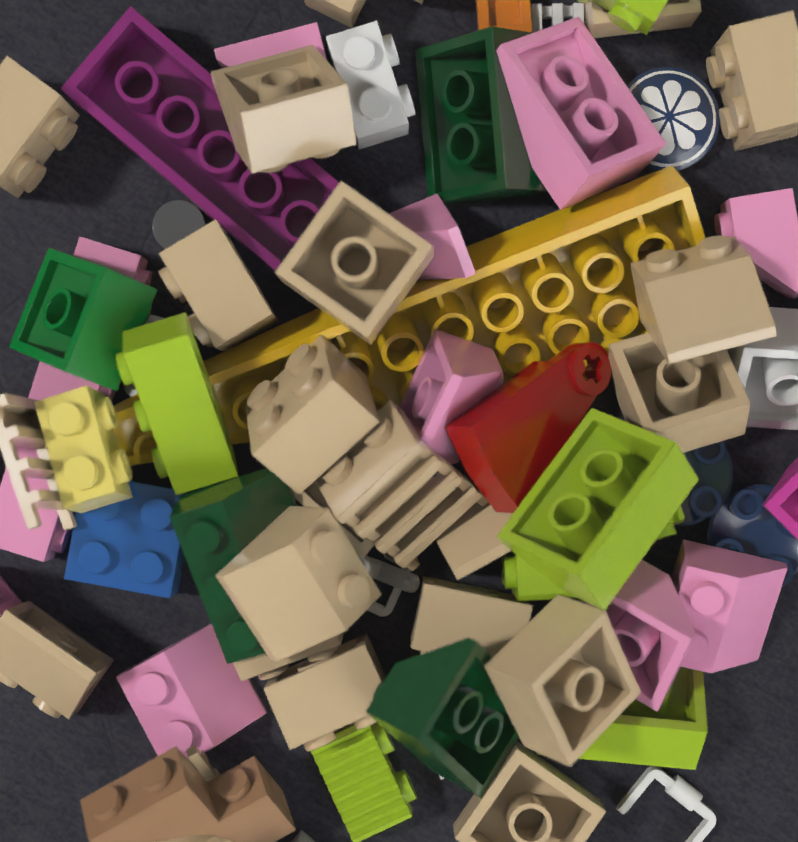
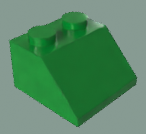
M48 248L9 348L66 373L117 391L122 378L118 369L116 354L123 352V331L142 326L147 322L157 289L109 268Z

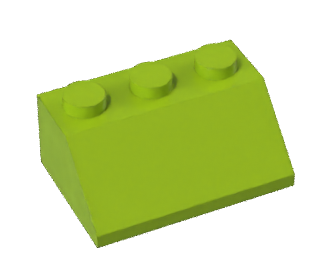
M591 408L496 537L561 590L605 611L699 479L677 442Z
M680 666L658 712L635 699L578 759L696 770L707 735L703 671Z

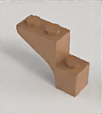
M175 746L80 800L89 842H159L206 834L220 836L232 842H276L296 830L283 790L255 756L207 782L179 748Z

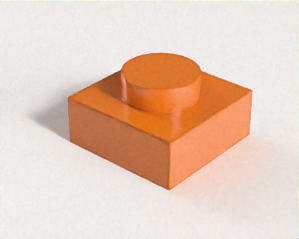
M476 0L478 30L494 26L532 33L530 0Z

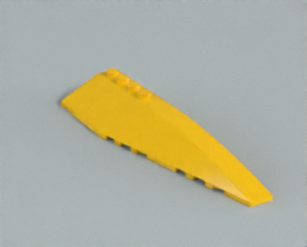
M671 165L590 197L563 210H557L469 245L466 249L476 274L467 278L417 280L371 345L318 308L203 361L232 444L250 442L245 405L255 387L265 380L271 382L285 369L288 358L298 347L303 344L311 345L321 334L366 374L377 412L389 400L399 407L435 329L493 349L503 371V384L532 362L549 361L573 343H598L606 350L609 356V344L648 333L640 321L630 263L645 260L648 254L658 250L672 249L679 251L698 246L701 240L705 239L690 186ZM138 394L113 406L118 421V427L114 429L119 449L125 451L130 466L154 462L151 448L157 446L152 431L143 433L138 423L134 409V401L140 400Z

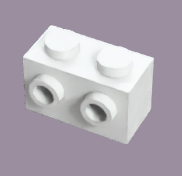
M374 21L326 36L333 68L348 84L358 148L363 149L408 135L409 122L407 117L416 115L407 84L398 87L392 67L400 65V61L391 33L382 36L378 22Z

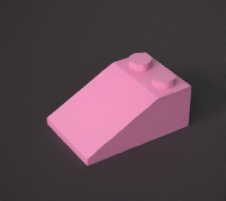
M580 17L503 43L496 50L531 167L560 210L636 178L666 145L662 136Z

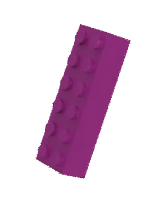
M131 6L60 88L77 106L212 220L216 219L227 233L274 272L277 271L339 185L337 180L311 158L288 163L286 168L277 172H256L252 174L235 148L211 74Z

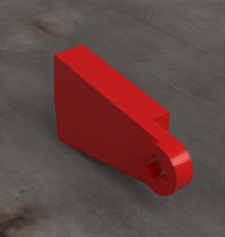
M595 342L573 343L549 361L532 362L445 426L467 474L495 512H515L576 430L596 396L606 389L611 377V365L606 350L600 344Z

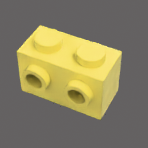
M86 385L34 402L63 509L84 513L132 498L128 482L132 480V470L125 451L119 449L114 429L118 427L115 409L108 396L105 397L104 394Z

